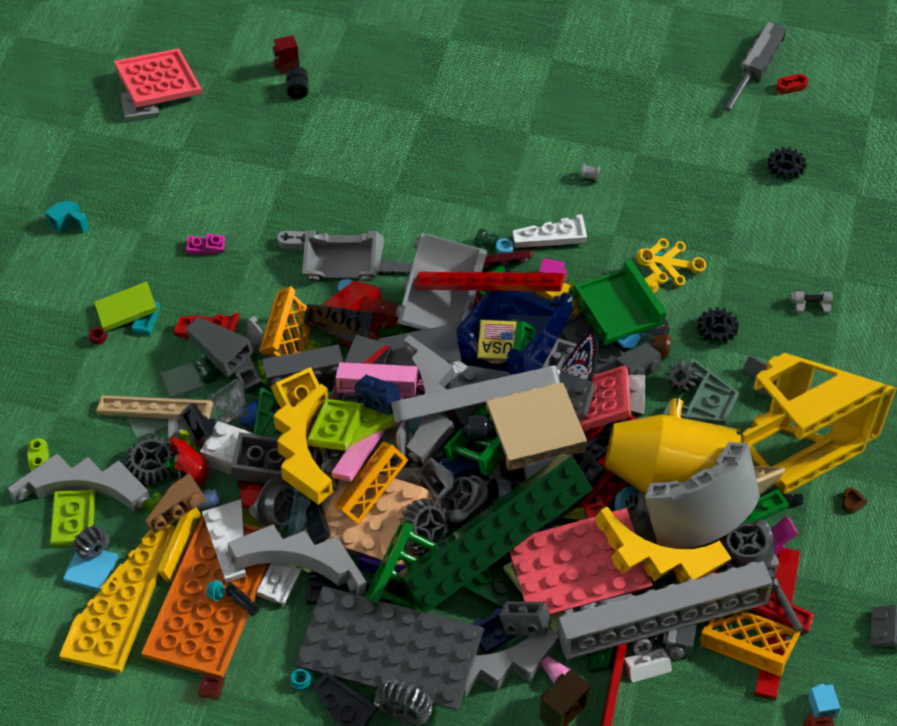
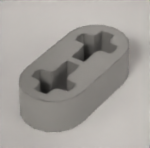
M282 231L278 234L279 247L283 249L304 250L305 242L302 241L305 240V232Z

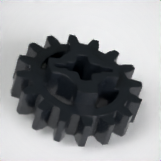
M781 147V150L776 148L775 152H771L768 158V169H772L771 174L776 173L777 178L782 176L783 180H786V177H789L790 180H793V177L798 179L800 175L804 174L806 169V158L802 157L803 153H797L798 149L792 151L791 147H788V150L784 147Z
M718 307L714 311L708 308V313L703 311L702 316H699L697 329H700L699 335H704V340L709 338L710 343L717 341L718 345H720L721 341H724L727 344L728 339L734 340V336L738 333L739 322H736L737 316L732 317L733 312L727 313L726 308H723L722 311Z

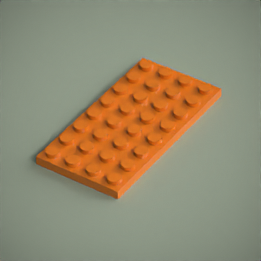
M202 515L143 648L142 657L223 680L249 614L246 612L247 610L242 609L232 600L233 597L230 598L225 592L219 601H212L207 597V586L209 582H214L215 580H220L224 588L233 583L238 587V590H241L251 599V602H255L257 590L270 563L246 567V577L226 583ZM243 523L244 536L263 529Z

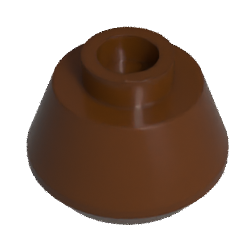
M668 334L656 336L655 339H651L650 346L661 353V359L663 360L668 358L671 337Z

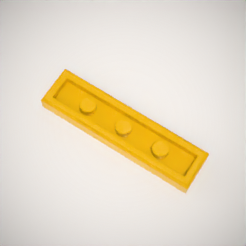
M197 507L180 517L157 571L165 582H173L200 519L201 513Z

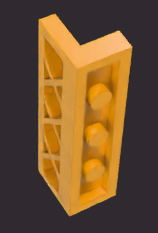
M383 442L333 507L339 512L346 514L353 522L359 525L408 459L392 444ZM395 454L400 461L396 466L390 467V459ZM382 471H386V479L383 483H378L377 475ZM373 487L374 495L371 499H365V491L367 488ZM355 504H361V512L356 517L350 510Z

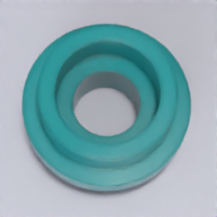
M220 580L209 582L206 590L207 597L216 602L223 597L225 588Z
M297 669L290 675V685L296 690H304L311 684V675L304 669ZM300 678L304 679L303 682H297Z

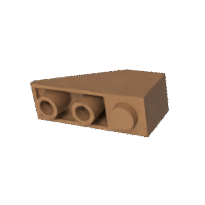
M190 473L172 484L145 520L154 534L207 500Z

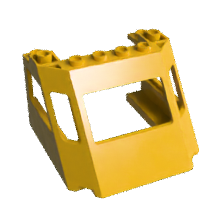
M783 353L779 356H774L767 362L766 370L757 374L754 384L755 390L764 387L773 397L770 410L763 415H757L753 419L752 427L742 433L741 443H749L752 460L757 466L770 467L754 449L753 445L779 431L794 434L798 440L806 438L816 442L772 466L785 467L784 474L774 486L781 493H790L862 453L867 443L881 434L897 387L791 354ZM815 369L836 375L834 378L809 390ZM777 380L776 386L772 383ZM794 421L797 426H792L790 423ZM825 426L832 427V430L826 436L814 433Z

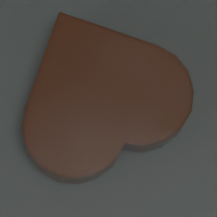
M847 488L842 496V509L846 513L853 514L867 505L868 501L856 489Z

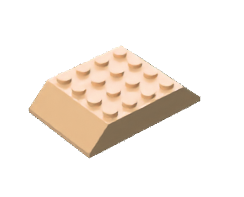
M362 468L359 469L355 477L359 474ZM378 474L377 482L383 483L386 475ZM394 478L358 525L346 514L339 512L333 507L352 483V481L339 480L337 490H333L321 502L331 533L327 540L337 536L348 554L359 557L361 553L382 560L400 523L399 519L404 517L402 511L407 510L406 505L412 504V501L421 498L433 499L435 502L437 500L427 489ZM373 487L367 488L365 491V499H371L374 495ZM355 504L350 510L356 517L361 512V504ZM405 545L403 548L405 553L418 559L424 555L416 554L414 551L409 550L408 545ZM402 560L397 561L396 565L398 566L403 565L408 567L410 565L409 563Z

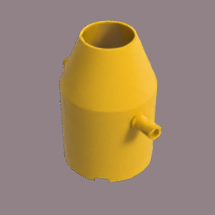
M671 399L669 415L659 414L613 424L605 468L646 494L650 483L677 480L681 483L690 480L692 475L699 473L705 468H712L716 464L715 460L722 454L728 442L741 443V435L737 434V432H740V429L681 418L683 401L679 399L676 405L677 399Z

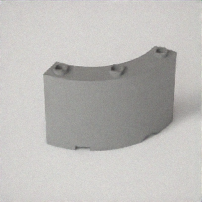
M421 233L420 238L416 237L414 249H417L410 278H405L403 288L406 289L404 300L402 306L398 305L395 315L399 317L397 323L422 330L455 324L458 339L465 341L477 291L415 290L414 281L418 272L424 271L482 272L487 250Z
M728 442L722 454L715 460L716 464L712 468H705L699 473L692 475L688 481L681 483L678 480L650 483L645 501L659 546L673 549H688L710 543L733 531L750 515L759 500L760 494L749 443Z

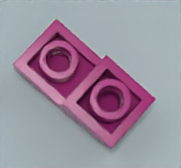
M208 233L206 238L187 236L186 254L210 255L224 252L225 236Z
M788 516L781 519L771 528L775 549L774 554L777 555L785 550L784 544L799 535L791 518Z

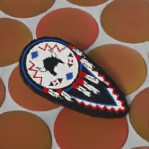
M588 333L581 339L567 359L562 371L592 382L598 358V341L594 333Z

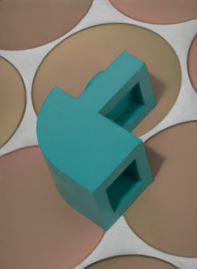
M59 202L45 212L48 225L60 233L70 225H73L83 233L89 229L88 219L84 213L80 212L79 204L76 202Z

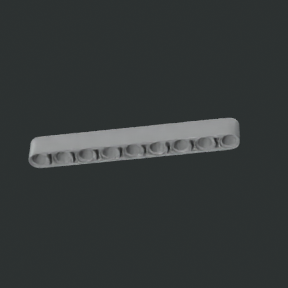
M550 366L392 402L391 407L395 423L487 403V401L493 398L509 396L512 393H521L533 388L538 389L550 384H558L560 379L556 366Z

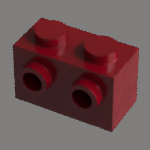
M294 35L274 39L272 52L275 59H273L275 69L279 70L280 75L286 74L292 67H300L298 45Z

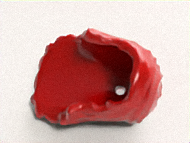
M171 437L169 440L172 451L177 452V461L174 468L185 472L186 475L190 473L197 485H202L210 473L209 462L194 448L190 447L185 440H177V437Z

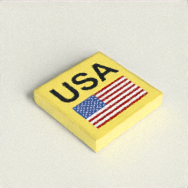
M481 320L477 358L515 361L512 359V348L517 321Z

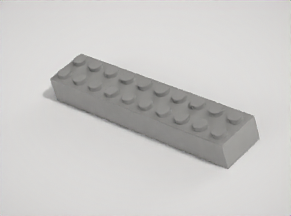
M764 561L758 563L751 562L746 566L729 568L725 572L718 574L711 573L700 579H689L685 583L678 585L671 584L656 591L649 590L641 595H630L616 602L608 601L601 606L587 607L583 611L575 613H565L559 617L558 638L565 658L568 660L769 604L773 581Z

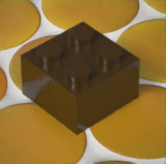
M571 670L565 675L561 674L555 681V686L551 690H545L542 694L539 718L548 726H568L587 706L590 685Z

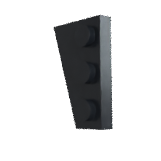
M327 671L313 687L315 693L338 726H366L378 711L375 705Z

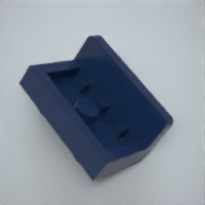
M501 608L493 611L487 618H481L474 623V625L484 629L479 646L485 655L518 637L517 635H506L499 616L502 611Z

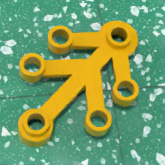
M664 238L659 239L651 249H641L636 254V260L641 266L649 267L653 273L664 278V280H661L659 277L658 284H664L668 280V275L662 272L656 264H661L670 274L676 287H681L685 283V278L674 267L690 269L696 274L701 273L706 268L705 260L700 257L695 258L692 262L673 258L676 254H681L686 249V245L682 241H678L663 256H656L655 254L659 251H664L668 247L669 243Z

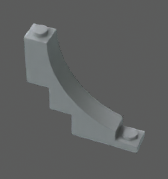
M408 335L404 339L405 350L413 356V365L418 366V374L423 381L425 394L446 390L444 387L455 376L454 367ZM447 412L422 417L418 430L406 446L408 457L413 462H419L423 465L454 433L453 422L444 417Z
M56 454L8 487L10 497L15 503L26 499L32 492L40 499L54 494V491L95 489L96 493L120 501L134 513L146 507L150 502L148 490L120 461H117L102 472L89 457L71 468Z
M270 525L228 542L226 557L229 563H233L237 570L266 563L292 564L322 574L337 586L347 583L349 589L354 591L356 595L363 596L366 594L367 582L337 536L314 545L306 531L282 539L275 526Z
M549 627L545 636L530 635L527 639L509 649L487 655H477L463 697H467L480 679L498 690L512 671L531 682L541 669L542 661L547 656H551L559 645L558 632L556 633Z

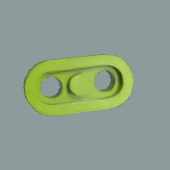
M37 438L29 442L27 446L28 465L30 471H33L49 460V449L46 441Z

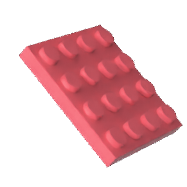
M180 49L114 61V67L135 107L202 94V88Z
M626 365L594 375L592 382L595 386V391L586 418L579 420L583 432L631 417L629 376Z

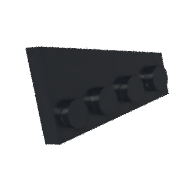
M308 304L304 323L352 344L356 335L368 338L373 311Z

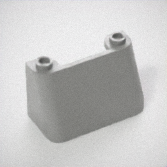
M306 230L302 274L308 277V280L318 281L319 278H361L362 281H373V278L377 277L384 247V237L378 231H368V235L365 233H361V235H328L327 233L315 235L316 231Z

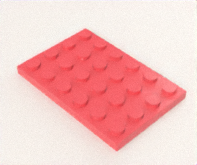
M627 508L612 512L624 526L635 533ZM595 517L534 533L509 552L523 600L546 602L550 616L563 613L568 609L574 610L580 608V606L595 602L599 603L603 600L650 589L653 585L643 564L623 575L614 566L611 556L616 550L610 546L608 538L598 528Z

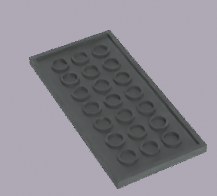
M323 586L295 666L322 675L327 671L337 679L374 689L379 688L383 681H404L419 687L420 690H424L425 694L430 696L433 705L459 711L484 629L480 626L383 601H378L377 604L364 596Z

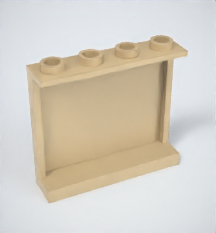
M563 383L550 384L538 389L533 388L521 393H512L501 398L496 397L486 403V414H490L506 456L508 471L523 468L525 465L555 457L562 453L575 455L586 451L587 439Z

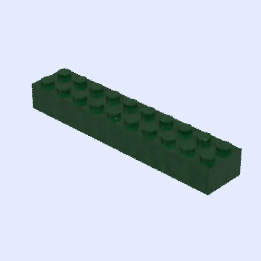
M562 453L399 572L397 577L418 609L427 613L592 491L593 488L573 456Z

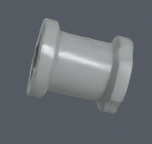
M583 163L580 179L588 178L598 182L601 166L596 168L586 166Z
M647 638L633 641L635 654L643 655L652 649V645Z

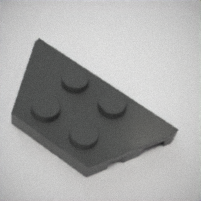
M468 366L446 390L510 376L511 374L504 371ZM481 404L452 410L459 421L460 427H462V421L466 420L468 415H473L480 408Z
M561 371L559 376L560 383H563L578 420L586 418L595 391L593 382Z

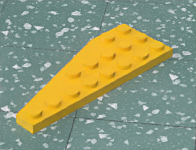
M170 524L156 534L150 529L145 534L138 547L129 553L128 559L118 566L102 585L101 591L86 604L87 607L84 611L75 617L60 652V660L119 674L122 673L160 574L157 570L175 531V525Z

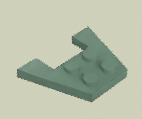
M692 358L691 362L693 365L690 369L697 368L698 371L693 373V376H698V379L694 380L701 382L689 407L682 405L681 418L724 426L739 397V392ZM670 402L663 413L665 415H669Z

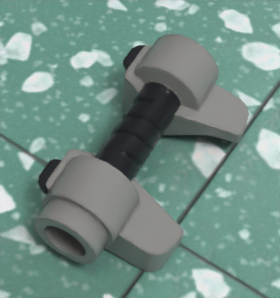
M796 290L790 293V304H795V311L797 314L803 313L806 302H818L824 313L830 314L833 293L824 290L821 291L820 295H806L804 291Z

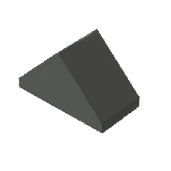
M428 458L417 471L437 502H440L453 487L454 474L432 458Z

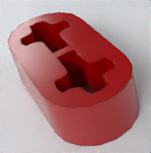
M804 74L782 77L777 82L776 90L781 94L805 90L808 84V77Z

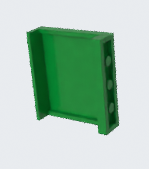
M631 259L624 261V268L622 270L577 284L574 278L571 279L570 288L568 289L569 295L575 299L579 311L584 313L588 325L592 326L597 339H600L603 345L665 324L666 310Z

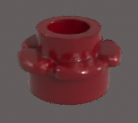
M100 327L93 328L89 333V341L92 344L101 345L108 338L107 333Z

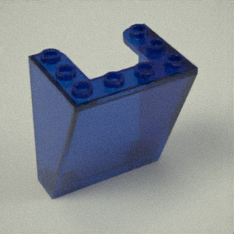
M488 291L457 327L461 363L467 366L509 372L510 375L541 369L573 311L572 295L563 292L560 300L558 296H555L553 300H549L529 291ZM481 320L524 321L536 328L535 336L523 351L517 349L509 350L506 363L494 365L484 359L477 358V342Z

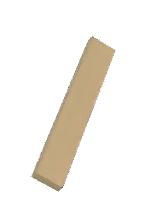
M101 395L96 412L98 415L180 419L179 414L191 403H196L204 418L209 419L213 403L210 400Z

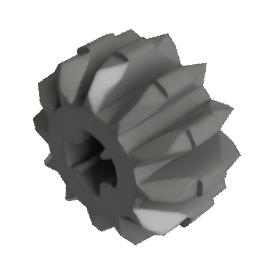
M682 359L680 364L677 360L674 361L675 367L668 365L671 372H665V375L671 376L670 379L666 380V383L673 382L670 387L671 389L677 387L678 392H682L683 387L686 391L690 390L689 385L695 387L696 384L692 379H698V376H693V373L698 370L697 368L690 369L693 365L692 362L686 365V360ZM684 371L683 374H686V378H682L680 381L681 378H678V373Z
M94 524L80 531V534L75 536L72 544L76 550L75 552L82 559L90 560L92 557L96 558L98 554H102L110 540L106 531Z

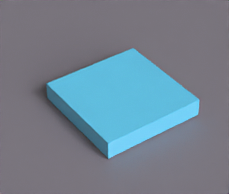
M103 550L102 554H98L96 558L92 557L90 560H87L86 558L82 559L75 552L63 580L65 583L100 592V588L112 574L119 558L118 554Z

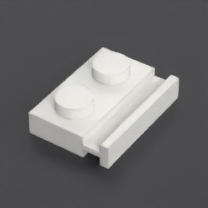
M271 563L257 590V596L285 606L301 574L302 568H295L284 563Z

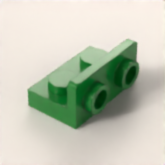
M517 321L514 331L512 359L515 360L513 361L515 366L531 365L536 328L524 321Z

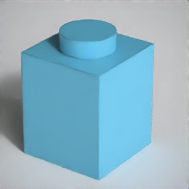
M818 684L811 688L808 699L815 721L837 718L840 705L833 684L826 686L825 684Z

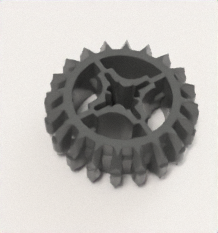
M147 436V439L144 441L140 438L138 444L133 442V448H128V454H125V467L141 484L145 482L147 487L151 483L157 486V482L164 484L165 479L171 480V474L174 473L162 464L165 457H167V462L174 460V456L177 455V452L172 451L170 441L166 442L164 437L159 440L157 436L154 439H150ZM140 458H142L140 464L137 466V462Z
M421 498L414 500L412 504L406 505L407 510L402 511L404 517L399 520L414 525L413 533L438 544L440 539L445 540V536L450 534L447 531V527L450 526L447 523L449 516L444 515L446 509L441 508V503L435 502L433 499ZM408 541L405 544L408 545L409 550L414 551L416 554H425L430 551L412 541Z
M387 680L383 681L376 690L374 704L384 715H388L389 718H393L396 721L410 725L425 724L432 713L433 701L430 699V696L425 694L424 690H420L419 687L411 685V683Z

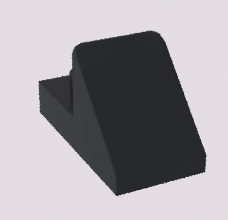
M191 403L179 414L197 447H201L212 436L215 419H205L196 403Z

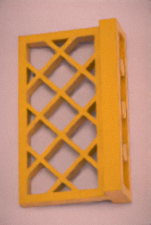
M291 286L276 293L259 352L263 355L270 354L272 357L282 356L277 352L279 346L282 354L287 355L286 343L289 344L291 354L297 353L294 341H297L298 352H303L306 349L312 326L304 323L302 312L306 313L307 306L294 296L296 290ZM292 303L294 304L296 311L292 310ZM295 313H297L300 324L296 322ZM288 316H289V319H290V322H291V325H292V326H289V325H288V322H287ZM298 326H301V328H302V332H303V336H302V337H301V335H300ZM290 328H293L295 339L292 338ZM283 332H285L287 341L283 339Z
M744 610L732 614V617L724 619L719 617L710 620L707 627H704L701 633L700 646L781 677L784 666L800 636V632L796 633L793 628ZM748 619L751 620L752 624L742 626L740 620ZM736 622L739 628L729 630L726 624ZM722 625L724 632H718L712 628ZM767 626L771 628L772 632L763 634L760 627ZM755 629L758 635L749 638L746 631ZM742 633L744 639L739 640L732 637V635ZM788 634L793 637L791 640L783 642L780 635ZM776 637L778 643L769 645L766 639ZM761 640L765 647L760 648L752 643ZM782 648L784 655L775 654L772 650Z

